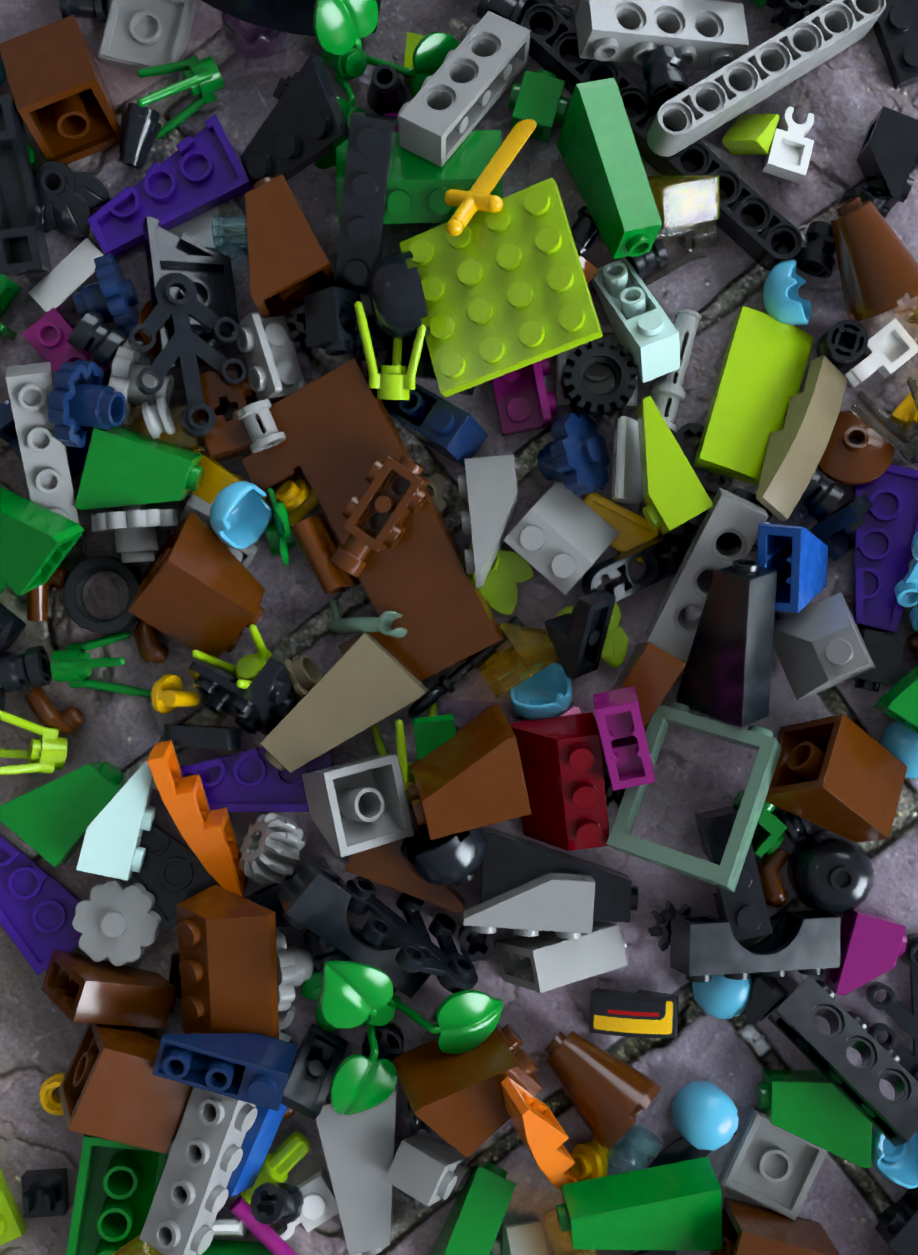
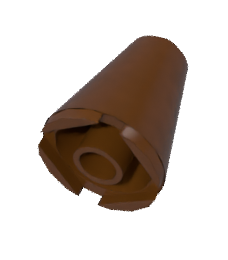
M857 196L835 208L837 215L831 219V226L846 313L849 319L855 318L856 321H861L898 307L897 301L904 297L907 292L911 299L918 295V263L871 200L862 202L860 197Z
M560 1031L544 1049L550 1055L545 1061L546 1065L598 1144L605 1150L610 1149L636 1122L635 1118L642 1109L646 1110L661 1088L655 1080L574 1031H571L567 1037Z

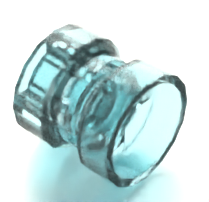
M635 1122L623 1135L621 1143L613 1145L607 1155V1159L621 1173L648 1168L647 1163L650 1159L656 1158L664 1145L651 1131Z

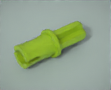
M295 1131L272 1154L267 1153L254 1186L240 1193L243 1199L251 1204V1197L260 1185L285 1182L288 1179V1172L309 1152V1139L300 1131Z

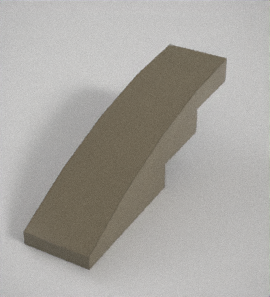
M825 355L810 361L804 392L790 397L784 428L770 433L756 499L780 521L788 520L809 485L828 445L840 412L848 379Z

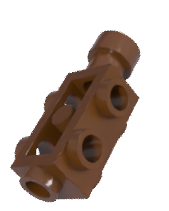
M404 454L400 459L388 456L385 462L379 459L374 463L365 478L370 483L362 498L355 495L343 511L342 515L348 519L343 529L351 535L344 545H338L330 559L335 565L345 572L359 577L368 563L365 558L371 549L379 552L384 551L386 547L390 549L395 547L406 530L402 526L405 518L410 511L414 514L417 513L429 495L424 489L430 480L421 475L424 468ZM401 478L408 483V490L403 495L399 494L395 489L396 482ZM378 513L385 518V525L382 529H377L373 525V517Z

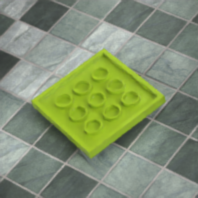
M553 177L502 198L503 207L498 213L476 211L458 236L448 234L446 230L448 222L399 243L402 252L409 250L412 252L413 258L410 261H406L408 269L413 267L418 269L428 316L420 318V321L426 327L430 326V334L425 335L440 393L445 397L603 337L558 186Z

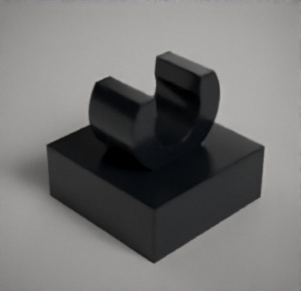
M67 1168L30 1170L22 1175L24 1218L65 1216L69 1210Z

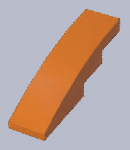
M172 740L155 743L146 761L161 799L181 836L206 871L222 888L243 897L248 876L244 875V871L239 869L241 857L238 855V851L240 849L227 807L210 810L200 774L183 777Z
M506 1077L501 1082L507 1112L516 1132L539 1168L560 1191L561 1185L578 1182L570 1170L575 1161L563 1145L569 1137L549 1107L512 1079Z

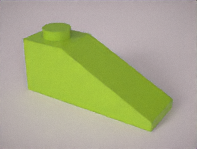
M649 395L637 407L642 496L646 504L642 511L650 526L654 530L660 528L664 535L714 505Z

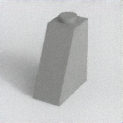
M593 921L592 934L581 933V939H562L556 937V932L541 931L535 937L515 936L496 941L503 981L539 993L627 966L625 937L620 930V925L610 922Z

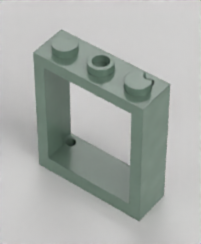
M671 702L669 707L660 704L651 717L646 730L653 770L670 724L758 751L721 863L717 865L631 835L649 784L626 788L606 844L616 851L735 892L782 747L777 739L773 738L774 733L768 729L749 725L748 730H745L711 716L705 718L693 714L694 710L681 703Z

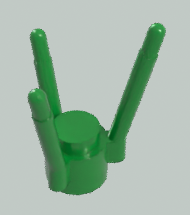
M193 56L184 61L152 66L137 71V76L140 78L185 71L182 73L183 80L139 98L137 105L140 107L155 103L185 89H188L192 97L199 95L196 100L169 120L160 129L156 138L162 139L201 107L216 100L214 92L223 89L224 82L211 56L201 60L197 56Z
M129 631L83 643H69L67 649L54 650L51 655V674L55 682H69L70 688L85 687L151 698V690L85 678L91 675L92 668L121 666L125 664L126 660L123 657L92 658L89 652L84 651L129 639L131 637V632Z

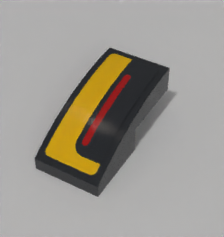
M594 988L591 991L589 1032L638 1038H676L678 1031L679 995L645 990L630 993Z

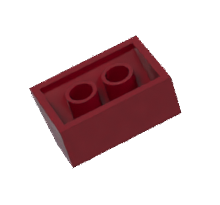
M593 712L510 723L517 740L531 809L530 815L521 817L523 835L567 851L608 846L606 843L609 838L601 739Z

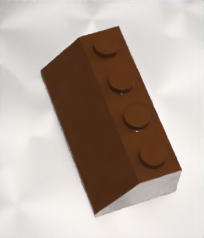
M216 884L176 904L184 1034L259 1033L279 1039L275 912Z

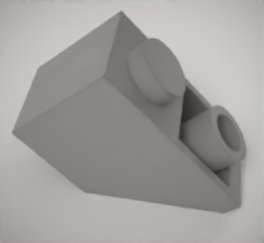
M416 1135L402 1140L384 1180L428 1207L442 1199L446 1200L448 1196L455 1192L459 1193L463 1189L470 1175V1169L466 1167L471 1155L466 1158L452 1146Z

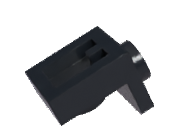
M865 492L832 511L811 528L814 535L828 546V555L833 561L842 558L854 546L848 534L865 523L862 516L874 506Z

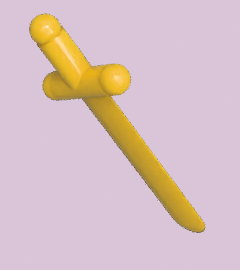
M521 120L512 128L469 191L457 189L446 191L444 194L445 203L448 206L458 207L446 225L449 235H460L476 211L491 213L501 211L503 207L502 199L490 193L537 126L535 120Z

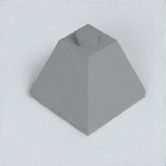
M841 592L804 608L799 613H793L774 622L773 647L797 701L876 669Z

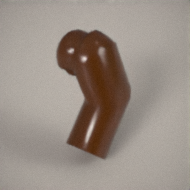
M58 567L47 583L27 592V620L42 622L48 619V594L54 587L63 589L69 575L66 568Z
M140 619L134 630V639L139 656L147 663L152 661L155 664H161L167 659L169 649L165 644L159 642L158 629Z
M780 847L772 854H766L758 865L766 905L775 908L782 907L788 900V893L783 887L779 872L791 855Z

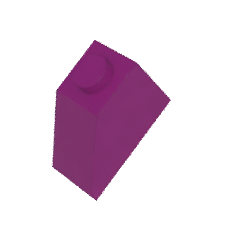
M857 908L845 912L840 927V968L828 969L825 984L834 993L844 996L893 969L896 966L898 957H901L906 949V926L892 918Z

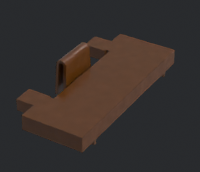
M353 358L274 403L269 410L279 432L285 433L286 440L267 450L253 453L241 461L253 484L265 493L268 492V488L273 489L300 474L301 469L303 470L324 512L297 522L291 526V529L325 595L343 594L346 592L344 587H356L362 584L379 617L385 611L403 614L401 618H396L392 622L391 629H407V634L404 637L394 638L384 635L380 631L366 633L371 634L419 681L501 641L504 635L489 608L490 605L483 597L480 589L476 588L473 575L466 574L465 560L427 487L424 490L429 495L422 507L415 514L410 511L402 523L406 530L393 549L386 547L384 551L379 552L371 549L365 558L368 563L359 577L345 572L330 559L338 545H344L351 535L343 529L348 519L342 514L347 504L355 495L362 498L370 486V483L365 478L374 463L379 459L385 462L388 456L400 459L404 454L411 458L382 400L376 399V389L369 388V375L362 361ZM401 478L396 482V491L401 495L406 493L408 490L406 480ZM379 513L373 517L375 528L382 529L385 525V518ZM361 633L349 639L348 641L338 645L342 655H344L364 633Z

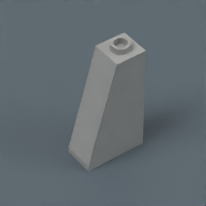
M398 1081L392 1094L384 1102L372 1109L352 1115H339L332 1106L330 1092H328L321 1113L316 1118L349 1255L359 1253L362 1255H375L386 1246H390L394 1186L384 1179L395 1157Z

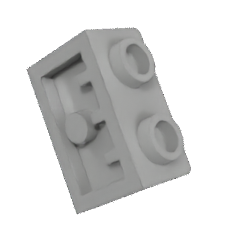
M258 312L249 313L238 324L239 335L236 338V343L239 350L244 354L249 370V384L252 390L256 392L258 401L269 399L270 402H277L306 386L293 341L290 338V331L285 322V316L260 318Z

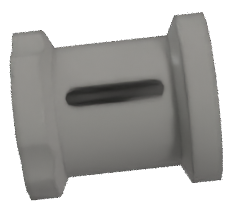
M269 399L251 403L235 413L237 420L243 421L252 441L250 445L252 453L267 450L286 440L285 433L279 432L269 410L272 407ZM257 419L260 420L265 433H262Z

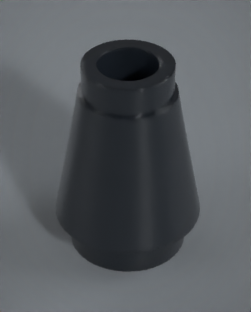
M388 64L378 65L373 70L367 92V101L370 108L379 115L399 113L401 107L407 101V92L395 69Z
M128 103L126 112L122 111L120 156L118 162L133 168L143 169L144 162L162 126L158 123L160 118L159 112L145 106L140 107L135 103Z

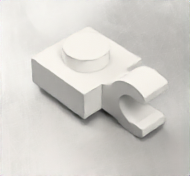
M895 318L868 340L867 348L864 351L867 357L844 376L848 379L847 382L852 388L867 379L877 369L886 378L918 353V345Z

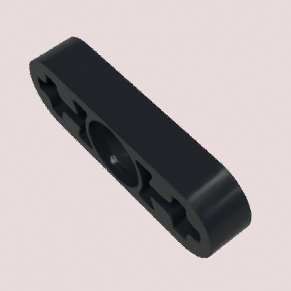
M671 533L659 535L591 567L582 579L583 593L586 596L598 592L597 586L602 584L601 577L608 579L619 577L622 582L614 580L604 586L605 591L616 596L615 602L675 574L691 543L682 535ZM670 545L677 546V551L672 554L673 560L667 558L657 560L654 556H663L671 551ZM641 557L645 562L646 569L641 578L634 580L630 575V565L634 559Z

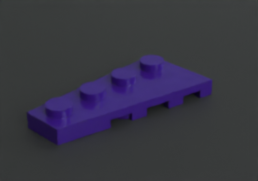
M216 114L204 122L206 127L193 138L188 135L176 145L177 151L161 164L156 162L145 171L146 177L134 187L130 188L127 186L87 219L104 255L110 253L116 257L145 243L142 224L146 216L160 220L158 226L169 231L252 189L250 181Z
M890 464L887 471L878 479L862 485H853V499L865 492L874 505L862 516L865 523L853 531L854 621L857 625L895 634L898 631L903 606L897 602L894 588L898 582L904 580L909 571V563L914 558L911 551V543L915 533L918 531V470Z
M264 747L180 768L183 777L200 774L210 810L227 807L228 812H309L302 774L333 766V749L291 773L286 768L280 771L266 759L264 754L267 750Z
M0 833V924L38 976L48 968L53 950L71 952L79 946V940L83 933L76 931L72 922L76 915V905L82 900Z

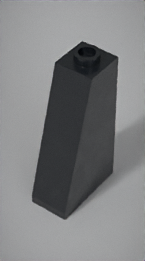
M752 559L734 560L732 566L714 571L676 696L677 703L689 706V709L739 727H745L769 716L777 571L760 567V562Z
M483 827L487 837V850L481 865L480 903L548 873L591 875L595 881L593 921L630 923L631 911H637L638 887L632 886V881L627 874L493 828Z

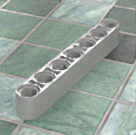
M833 0L666 101L659 108L648 130L647 143L649 148L655 154L667 157L680 152L863 39L873 27L886 7V0ZM665 126L671 127L674 131L667 129Z

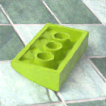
M741 307L734 319L693 466L759 486L770 433L784 428L790 397L799 394L814 337L794 325H787L776 321L769 314L749 307Z

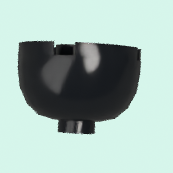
M410 250L390 255L378 261L371 268L367 276V292L359 294L366 319L373 318L379 331L390 338L399 340L415 339L417 329L421 326L420 318L428 316L417 267L408 269L406 261H410L413 258ZM430 326L426 327L425 335L430 334Z
M425 824L418 826L422 833L414 841L411 837H407L400 848L409 867L422 880L441 886L451 884L463 885L476 875V869L482 863L487 850V837L483 827L430 840Z
M827 830L815 832L816 834L799 841L788 859L787 877L793 891L801 902L822 913L842 914L854 910L866 900L873 887L874 869L870 856L858 842L855 843Z

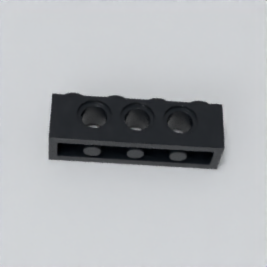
M809 975L767 1018L895 1147L909 1142L918 1132V1076L911 1075L899 1064L900 1058L895 1051L884 1043H878L866 1031L867 1026L858 1015L851 1011L846 1012L834 1000L835 995L825 983L820 980L815 981ZM814 1016H821L828 1021L830 1025L829 1035L817 1030L814 1025ZM847 1047H852L860 1053L862 1057L861 1067H856L849 1062L846 1055ZM880 1079L891 1083L895 1091L894 1100H889L883 1096L879 1088Z

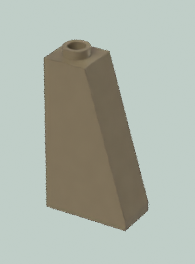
M364 633L260 744L267 750L264 755L274 767L280 771L286 768L291 773L420 699L429 690L371 634Z

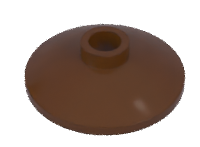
M841 411L817 467L828 478L842 484L862 485L870 483L882 476L892 462L894 441L891 433L880 420L872 415L860 411ZM848 438L858 439L862 443L853 444Z

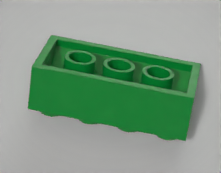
M501 129L472 130L442 168L400 147L399 132H396L386 197L384 224L448 222L458 207L448 206L444 201V194L449 189L470 190L501 146ZM348 140L336 147L338 225H340ZM503 176L490 193L491 195L499 196L501 199L503 198Z
M84 1134L66 1255H154V1248L139 1238L167 1163L169 1148L165 1154Z

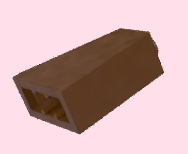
M650 642L638 643L611 691L635 686L645 728L687 663Z
M53 950L41 988L73 1023L150 1028L165 1027L168 1014L174 1007L176 988L159 973L126 965L115 966L111 962L104 960L95 962L90 957L62 950Z

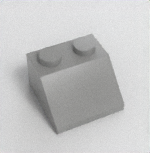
M557 481L505 537L504 541L566 595L619 533L571 490H568L562 482Z
M397 754L372 755L302 774L310 816L337 857L342 858L414 836Z

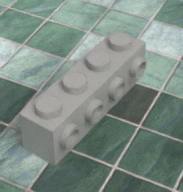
M193 1087L141 1232L140 1240L164 1255H201L207 1250L214 1236L212 1227L217 1213L222 1209L228 1198L229 1191L226 1188L231 1174L242 1159L243 1150L241 1146L246 1132L252 1127L257 1117L256 1105Z

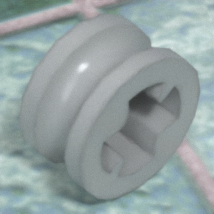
M163 397L158 398L154 405H151L149 402L141 404L145 424L153 439L160 438L162 432H167L169 435L175 433L174 421L168 404Z

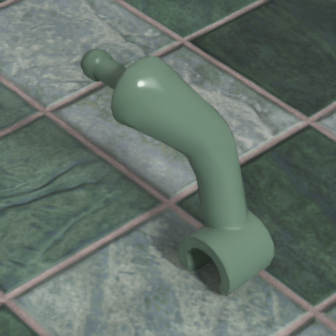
M336 599L329 601L334 621L328 623L327 626L333 633L352 634L380 631L384 635L394 638H402L407 634V629L404 628L391 629L392 622L396 618H401L403 614L385 611L380 617L342 618L339 602Z

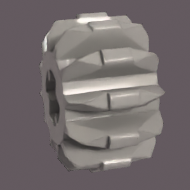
M270 812L267 815L261 814L255 824L249 825L247 835L242 838L244 842L238 851V855L241 857L239 869L244 871V875L251 877L252 881L272 886L274 883L282 884L287 875L294 873V865L297 861H300L299 853L305 843L301 841L303 830L297 826V823L290 821V818L282 814L276 815Z

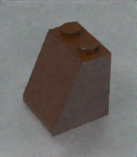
M74 14L0 44L1 58L17 111L48 161H58L67 165L120 144L121 122L92 50Z
M283 174L276 178L265 177L252 186V190L245 193L250 293L263 318L283 316L295 310L294 301L303 305V296L334 286L335 278L330 263Z
M190 511L157 552L155 561L150 562L129 606L128 612L189 649L199 650L218 658L224 650L230 653L236 647L245 627L249 628V625L257 624L264 611L260 603L265 589L198 515Z
M500 705L488 708L457 731L456 735L411 765L414 781L407 783L411 804L414 809L417 825L426 824L430 840L531 814L516 736Z
M844 714L780 727L777 741L781 745L782 751L765 801L855 843L889 839L907 766Z
M88 1023L58 1091L67 1130L166 1154L172 1139H175L193 1086L152 1075L161 1041L127 1026Z
M497 1024L491 1035L481 1045L465 1053L449 1054L442 1052L437 1045V1039L402 1053L392 1060L413 1113L466 1158L510 1119L501 1082L506 1077L512 1079L534 1096L543 1089L534 1074L538 1066L524 1049L519 1048L523 1041L509 1024H506L503 1028Z
M725 1197L722 1207V1250L710 1252V1255H840L819 1222L798 1216L794 1221L769 1208Z

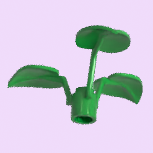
M316 0L313 15L314 33L316 40L322 47L321 57L324 65L336 72L334 80L341 85L347 97L346 101L342 97L336 96L348 127L350 126L351 114L355 111L367 112L360 107L354 106L356 97L347 79H354L362 75L367 64L376 67L381 64H388L395 69L396 73L413 77L411 93L415 97L420 91L424 80L428 76L434 75L443 64L448 52L455 50L459 46V42L447 33L432 32L424 36L417 44L412 59L414 68H406L371 57L364 53L361 48L362 42L360 38L370 35L378 22L376 0ZM336 148L315 161V166L319 169L336 166Z
M325 961L324 982L320 1000L324 1018L330 1025L336 1028H354L364 1023L370 1046L369 1057L353 1054L348 1056L336 1069L330 1086V1098L334 1110L339 1115L360 1113L378 1106L392 1094L397 1084V1071L390 1060L377 1059L379 1050L374 1027L388 1024L394 1017L395 1009L403 1012L432 1034L438 1033L437 1045L442 1052L460 1054L471 1051L481 1045L494 1031L503 1009L501 999L493 998L477 990L456 992L439 1006L436 1013L437 1024H433L405 1005L399 996H393V984L388 975L382 970L357 962Z

